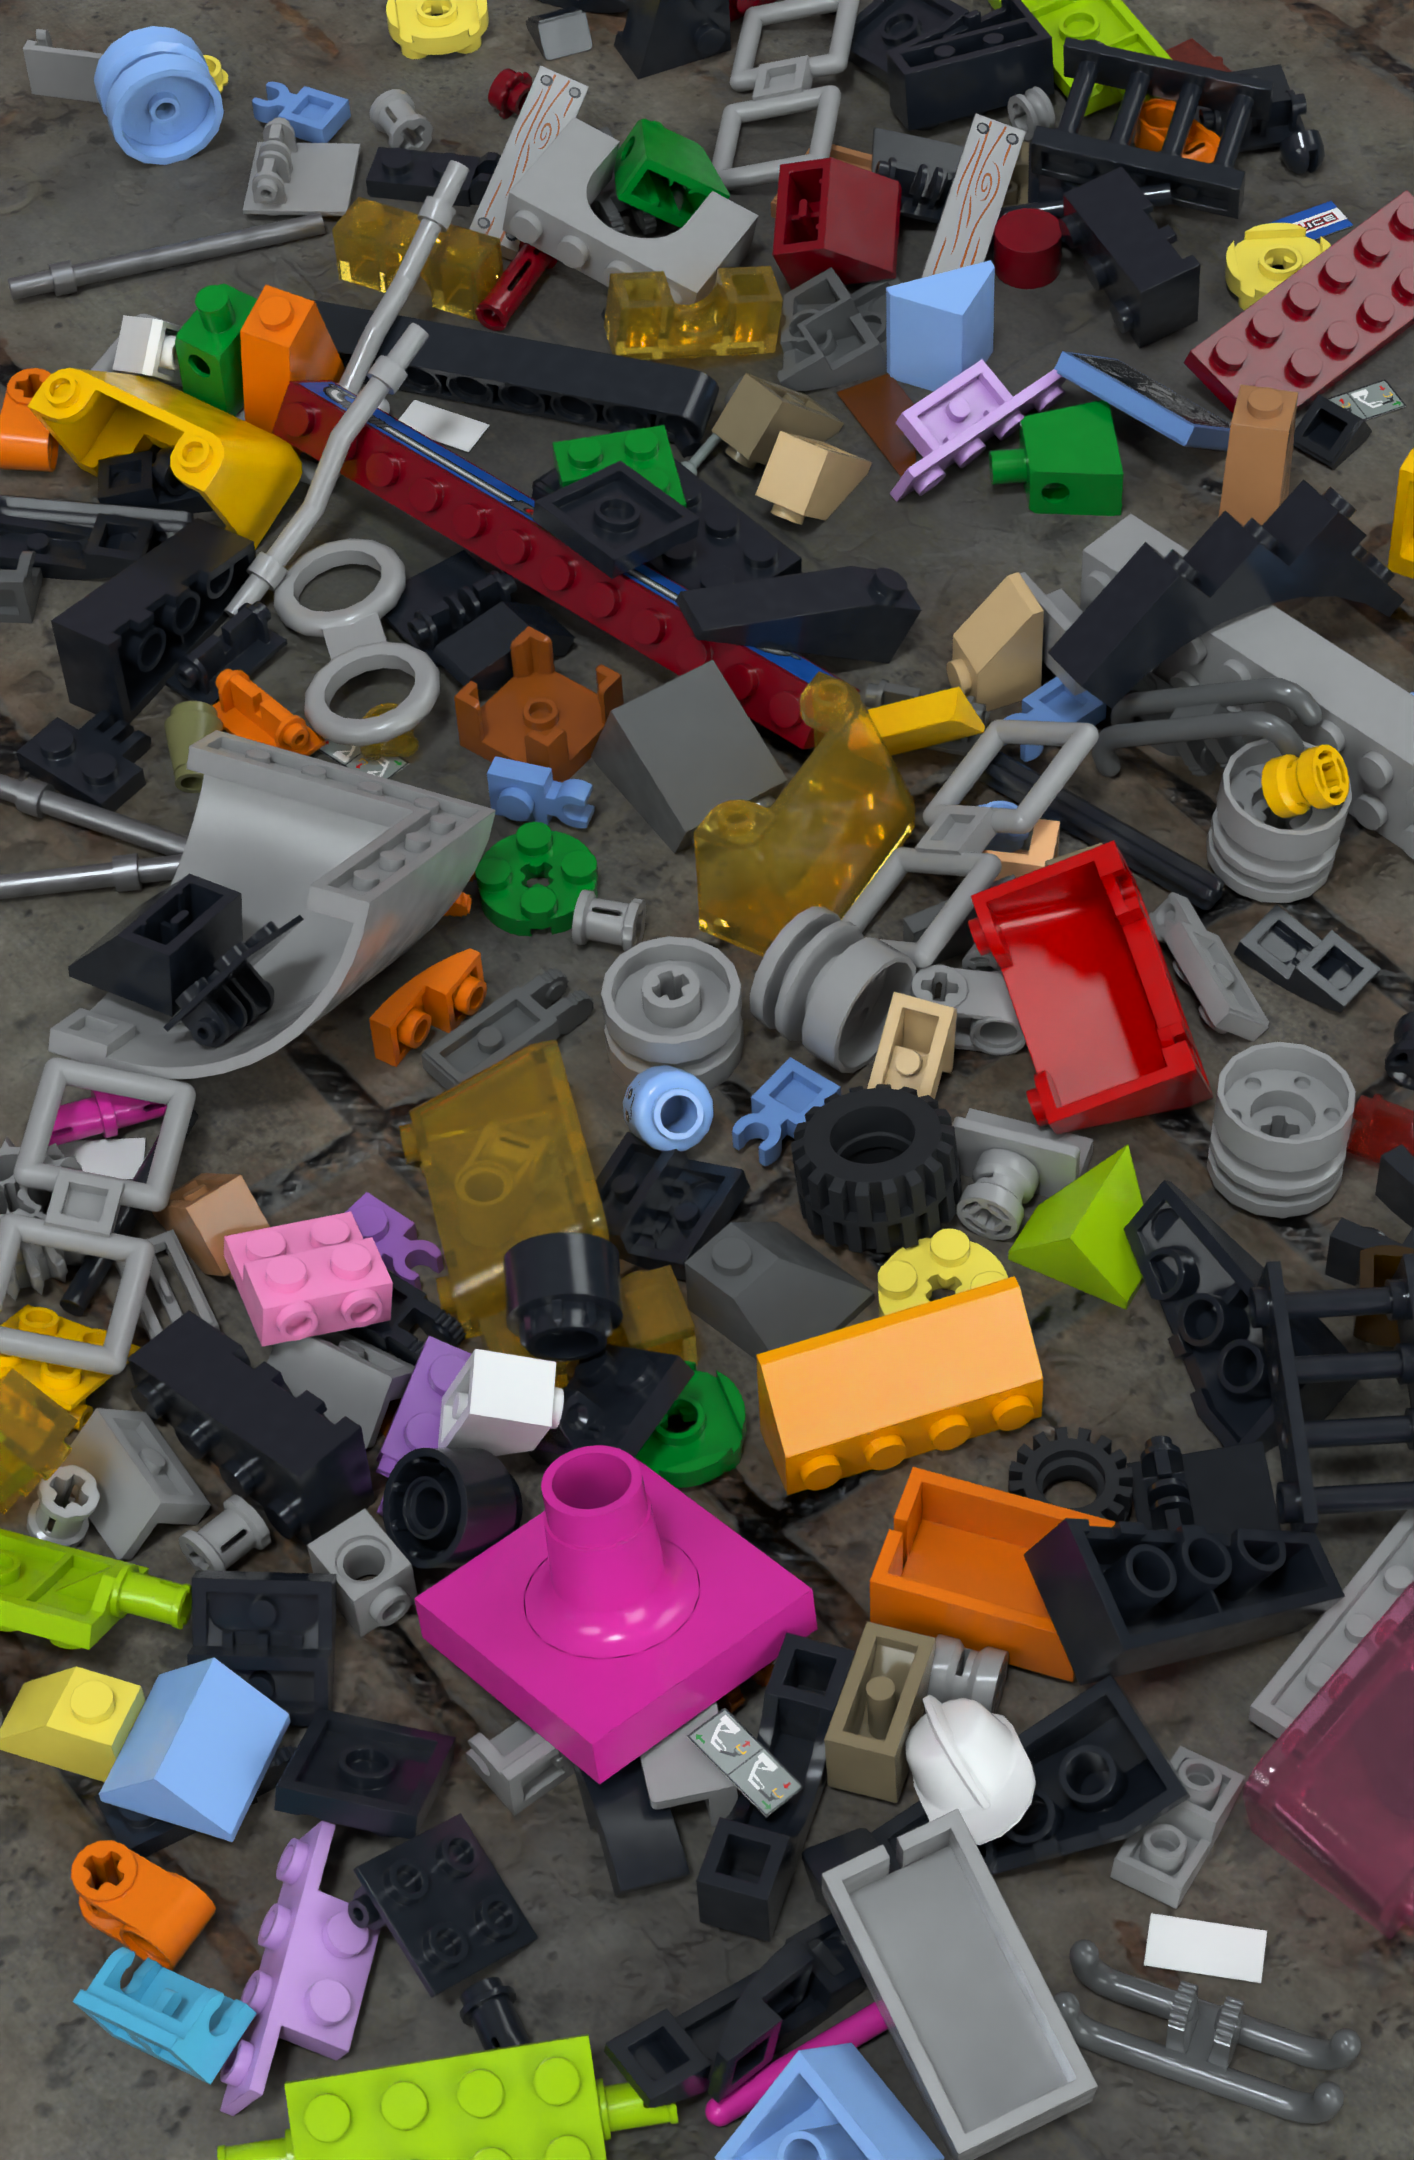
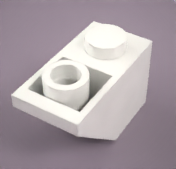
M123 315L113 370L124 374L148 376L163 383L182 386L175 346L176 335L182 327L158 319Z

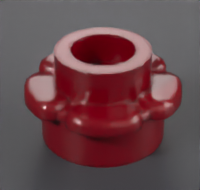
M510 68L504 69L497 75L490 87L488 102L492 107L500 111L499 116L501 118L508 119L513 113L519 116L531 89L532 77L527 72L522 74Z

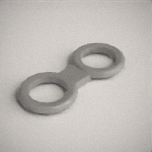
M357 538L327 542L299 556L286 568L288 573L274 591V610L286 627L305 636L325 638L331 661L315 674L305 692L304 713L312 728L318 735L336 744L361 747L387 742L412 730L429 715L440 694V671L427 653L406 643L387 642L380 619L396 606L406 587L404 563L394 549L375 540ZM348 564L368 565L379 570L381 573V579L375 590L365 599L348 608L330 612L312 611L299 604V596L305 585L318 574L333 567ZM381 668L400 669L415 678V685L409 696L396 708L380 716L351 719L343 718L330 710V702L336 691L349 679L366 671Z

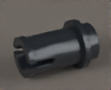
M490 1977L478 1981L468 1987L460 1996L463 2004L460 2011L462 2022L466 2025H473L484 2050L531 2043L513 2006L517 1999L516 1993L512 1987L504 1986L499 1977Z

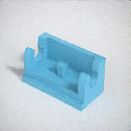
M125 1947L117 1949L108 1957L86 1991L82 1989L79 1991L73 2003L112 2037L211 2085L257 2013L246 2003L238 1999L233 2000L224 1996V1993L213 1988L209 1989L162 1967L158 1962L147 1958L136 1969L130 1983L121 1989V1977L124 1971L131 1966L135 1952Z

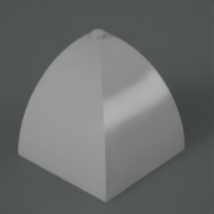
M215 730L189 746L187 769L204 774L190 833L171 885L190 873L240 892L242 894L244 943L270 921H273L278 928H281L298 915H301L304 920L253 966L260 976L273 987V1006L241 1031L230 1036L221 1045L208 1047L197 1043L191 1031L183 1022L167 1032L164 1026L173 1017L108 992L90 1011L79 1008L50 1028L48 1051L71 1058L74 1061L165 1079H195L224 1074L251 1065L277 1052L407 952L438 923L458 899L475 872L488 843L496 810Z

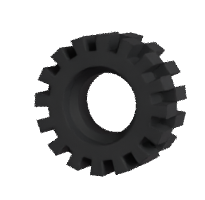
M1067 1427L1055 1428L1054 1441L1049 1442L1043 1431L1033 1436V1450L1025 1443L1018 1449L1017 1462L1011 1461L1009 1468L1008 1493L1055 1505L1049 1502L1043 1494L1044 1489L1048 1485L1061 1480L1080 1481L1095 1490L1096 1499L1084 1507L1067 1509L1111 1520L1116 1523L1118 1521L1128 1522L1129 1517H1131L1133 1473L1131 1467L1126 1468L1127 1457L1121 1449L1111 1454L1112 1440L1101 1435L1096 1444L1090 1442L1091 1430L1079 1427L1078 1437L1073 1439L1068 1438Z

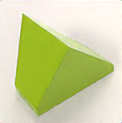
M1127 1144L1040 1203L1010 1248L1008 1260L1127 1310L1144 1282L1124 1232L1125 1226L1143 1206L1129 1145Z

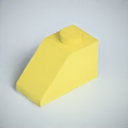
M77 1666L25 1682L0 1728V1750L105 1782L145 1703L142 1687Z

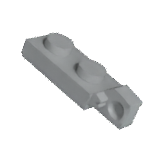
M1171 892L1168 898L1153 913L1149 914L1158 941L1167 944L1175 957L1173 961L1174 970L1194 990L1201 1002L1198 1008L1199 1013L1213 1030L1220 1034L1229 1032L1254 1042L1269 1028L1268 1019L1220 937L1206 930L1188 898Z

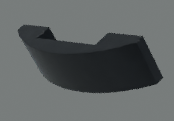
M98 513L93 528L0 515V569L17 570L22 551H35L33 567H41L43 578L89 580L113 577L146 554L154 532V521Z
M832 1913L785 1941L786 1944L794 1937L815 1959L804 1999L781 2016L782 2023L773 2056L827 2020L867 1987ZM758 1970L675 2018L666 2008L605 2043V2054L648 2108L678 2102L708 2090L723 2029L734 2005Z

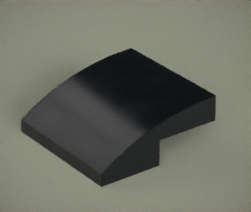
M627 1132L566 1226L569 1232L592 1234L610 1241L618 1249L619 1259L655 1273L686 1281L685 1262L726 1227L749 1190L750 1185L743 1169L690 1160L685 1151L677 1149L671 1151L656 1150L631 1132Z
M197 1570L192 1577L193 1646L187 1654V1666L213 1657L285 1710L290 1716L291 1722L289 1726H309L318 1708L332 1711L336 1636V1574Z

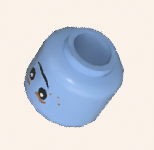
M669 1065L651 1067L638 1074L627 1087L623 1100L624 1120L630 1132L651 1148L660 1151H671L674 1149L686 1151L695 1146L708 1133L714 1116L713 1100L706 1085L693 1074Z

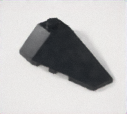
M846 566L680 591L675 600L697 640L880 663H890L922 611L907 588L906 580L898 572L883 567L871 569Z
M1164 1180L1125 1226L1124 1232L1152 1299L1159 1300L1173 1336L1168 1338L1175 1358L1184 1361L1195 1392L1191 1393L1190 1396L1198 1416L1224 1447L1263 1441L1266 1453L1279 1444L1262 1328H1252L1248 1311L1250 1287H1257L1264 1267L1170 1181ZM1319 1318L1289 1320L1294 1356L1350 1353ZM1358 1380L1299 1384L1304 1421L1325 1420Z
M1110 1674L1018 1735L1031 1761L1036 1780L1032 1803L1021 1820L1003 1836L982 1845H977L991 1875L1129 1838L1190 1798V1795L1125 1691ZM920 1800L871 1832L879 1846L884 1845L895 1871L901 1869L896 1859L897 1837L930 1822Z

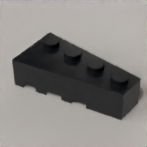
M197 518L51 620L70 703L94 714L107 710L117 717V721L124 720L130 724L166 685L165 682L175 674V669L179 667V658L184 654H190L229 617L224 610L250 576L247 573V569L256 558L254 541Z
M190 1310L128 1358L135 1384L131 1389V1394L139 1408L146 1412L152 1420L156 1421L162 1417L174 1428L175 1434L182 1446L193 1457L201 1459L206 1456L219 1468L224 1482L236 1495L243 1499L250 1495L264 1507V1512L269 1522L285 1538L291 1539L295 1535L305 1545H308L364 1508L368 1509L375 1503L361 1426L346 1416L336 1424L332 1423L323 1414L327 1411L323 1400L308 1390L304 1391L297 1398L294 1397L280 1371L265 1361L253 1369L248 1355L240 1344Z
M1065 1518L1024 1554V1558L1080 1686L1101 1681L1110 1674L1114 1678L1298 1632L1345 1597L1315 1532L1238 1528L1232 1534L1207 1533L1205 1526L1181 1525L1175 1531L1145 1529L1143 1522L1118 1521L1113 1527L1090 1526L1088 1519Z

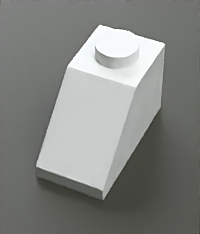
M475 1349L442 1397L438 1448H478L486 1450L495 1456L533 1451L549 1429H556L561 1419L564 1392L562 1388L554 1387L556 1362Z

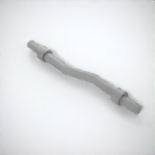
M449 161L433 197H426L417 216L421 223L393 281L367 323L338 385L357 396L386 334L413 290L439 233L447 231L456 210L452 206L469 172L465 165L457 161Z
M411 323L387 356L380 355L367 372L369 381L329 435L304 502L267 553L259 552L247 569V573L250 576L224 611L231 618L238 613L239 607L244 603L253 604L256 601H260L268 589L275 591L288 573L285 566L325 512L351 443L386 395H394L408 376L405 371L429 338V334L419 325Z

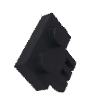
M102 710L79 730L57 717L16 751L21 769L39 780L53 785L55 790L65 796L115 812L146 785L143 768L134 763L149 750L151 737L140 730L134 732L132 725L124 720L117 721V717L107 710Z

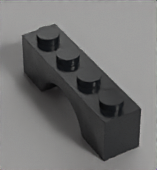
M786 1633L765 1690L757 1740L804 1788L767 1817L740 1792L730 1814L726 1818L719 1817L696 1880L701 1923L764 1941H771L827 1780L824 1739L854 1659L855 1650Z

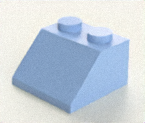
M853 2043L798 2050L714 2158L716 2160H944L945 2157Z

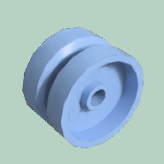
M157 26L130 31L113 42L99 59L94 75L96 95L104 114L107 116L114 139L126 155L143 163L159 165L187 160L204 149L219 131L224 114L221 94L214 78L209 73V67L201 50L188 35L174 28Z

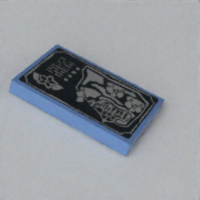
M1062 351L1054 368L1057 370V374L1184 447L1227 451L1231 426L1227 421L1118 359Z

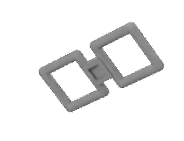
M784 0L750 7L745 11L731 72L730 85L737 92L754 90L753 100L729 104L724 108L712 164L728 191L778 182L781 164L830 158L841 92L834 85L812 89L811 86L813 78L838 74L847 68L860 0ZM837 12L829 54L813 57L806 55L759 64V67L754 68L762 26ZM817 109L809 154L732 168L742 123Z
M1002 719L992 721L925 808L923 821L930 828L915 848L899 847L895 849L841 921L853 923L862 933L908 872L965 877L917 942L880 939L910 957L916 968L929 967L974 908L971 895L988 889L1001 871L1002 864L1000 859L994 854L982 853L996 833L1026 834L1033 829L1098 741V729L1091 723ZM1004 744L1063 746L1016 809L959 805Z
M58 1057L51 1058L45 1063L13 1174L16 1182L22 1186L51 1191L53 1193L45 1220L13 1213L6 1214L0 1219V1313L21 1242L125 1262L103 1346L0 1326V1354L108 1375H117L124 1370L153 1264L155 1248L146 1239L116 1234L114 1229L121 1205L153 1212L161 1211L168 1205L196 1099V1091L192 1085L186 1082ZM66 1085L167 1105L147 1183L44 1164Z

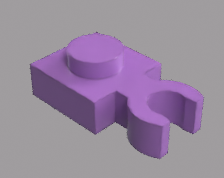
M366 1192L346 1211L352 1212L363 1239L373 1237L386 1268L422 1291L420 1277L415 1271L411 1270L413 1267L425 1265L437 1273L444 1269L440 1249L429 1241L417 1240L415 1223L370 1193Z

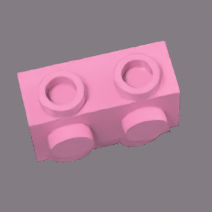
M351 1211L224 1236V1257L262 1347L356 1327H365L391 1320L392 1279L373 1237L363 1239Z

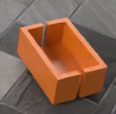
M913 1467L894 1515V1530L889 1529L870 1578V1622L934 1638L939 1634L958 1638L965 1648L980 1651L987 1646L1009 1652V1665L1073 1682L1075 1678L1074 1670L1030 1572L1024 1554L1065 1518L1088 1519L1090 1526L1113 1527L1116 1522Z

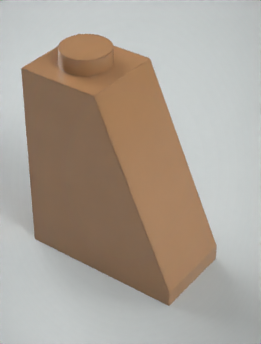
M1240 385L1230 426L1219 517L1226 510L1243 525L1251 517L1263 525L1288 497L1298 392Z

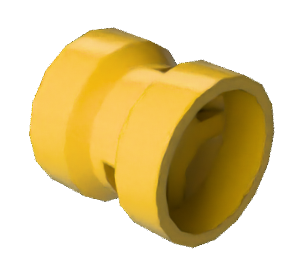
M1322 744L1308 748L1301 753L1299 758L1291 754L1272 758L1265 763L1262 770L1261 784L1263 795L1270 809L1280 818H1292L1303 815L1310 810L1311 806L1317 809H1326L1340 805L1346 800L1349 792V776L1345 762L1339 752L1330 745Z

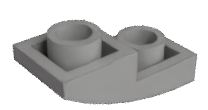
M1179 1746L1170 1762L1188 1791L1190 1798L1127 1838L1114 1858L1110 1876L1175 1909L1181 1903L1210 1853L1242 1790L1246 1777L1182 1746Z

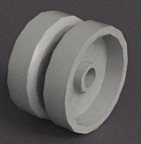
M666 936L640 942L620 954L605 973L601 1001L603 1017L606 1023L604 1029L606 1051L612 1071L627 1086L643 1071L651 1067L664 1065L676 1067L693 1074L706 1085L708 1091L727 1081L741 1061L744 1044L743 1020L741 1017L742 994L741 983L734 964L718 948L695 938Z

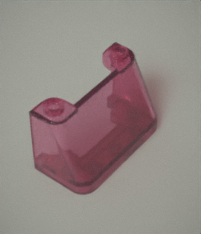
M1414 1581L1402 1592L1262 1757L1243 1789V1799L1252 1832L1390 1940L1404 1923L1410 1928L1414 1927Z

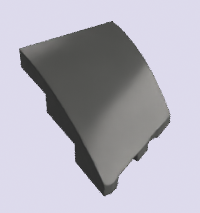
M831 267L784 294L783 315L786 321L781 329L780 344L784 351L782 370L778 371L777 375L780 384L794 391H808L844 385L887 372L886 287L902 283L897 275L894 279L873 281L850 294Z

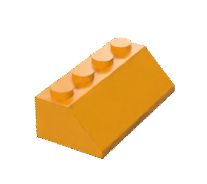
M1015 1276L756 1354L760 1432L787 1496L807 1489L813 1491L822 1490L832 1486L839 1479L871 1469L878 1471L890 1469L904 1459L936 1449L940 1451L951 1450L962 1445L968 1439L997 1430H1015L1023 1427L1032 1419L1042 1417L1044 1378L1021 1289Z

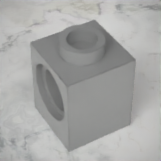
M365 1508L307 1545L313 1573L336 1574V1608L361 1638L379 1626H388L395 1623L415 1603L414 1598L417 1597L412 1564ZM364 1575H378L367 1581L356 1580Z

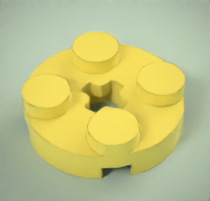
M388 0L386 5L389 34L401 46L402 54L410 59H422L428 55H443L453 52L462 54L473 53L480 48L482 44L481 36L487 30L489 23L487 0Z
M1267 223L1254 226L1245 231L1243 241L1239 242L1236 246L1233 241L1228 247L1225 264L1226 283L1231 292L1239 297L1238 304L1240 308L1246 310L1331 245L1321 236L1320 244L1314 239L1306 237V228L1296 224ZM1273 265H1283L1284 269H1275Z
M953 1228L942 1229L931 1238L919 1239L918 1245L907 1249L902 1247L880 1267L878 1272L879 1317L931 1302L928 1299L932 1296V1291L937 1289H950L957 1294L1007 1279L1008 1275L995 1255L978 1243L969 1241L965 1233Z

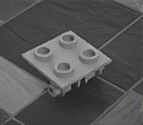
M278 117L268 122L263 130L264 142H257L243 206V214L277 216L321 213L322 217L348 216L361 145L353 143H296L294 129L288 120Z

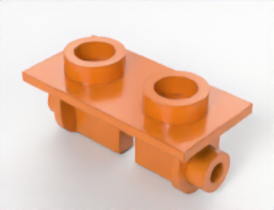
M225 669L218 675L215 684L218 688L220 701L212 706L216 709L218 718L223 723V729L229 734L310 756L326 745L325 739L308 727L304 719L298 715H293L253 683L244 671Z

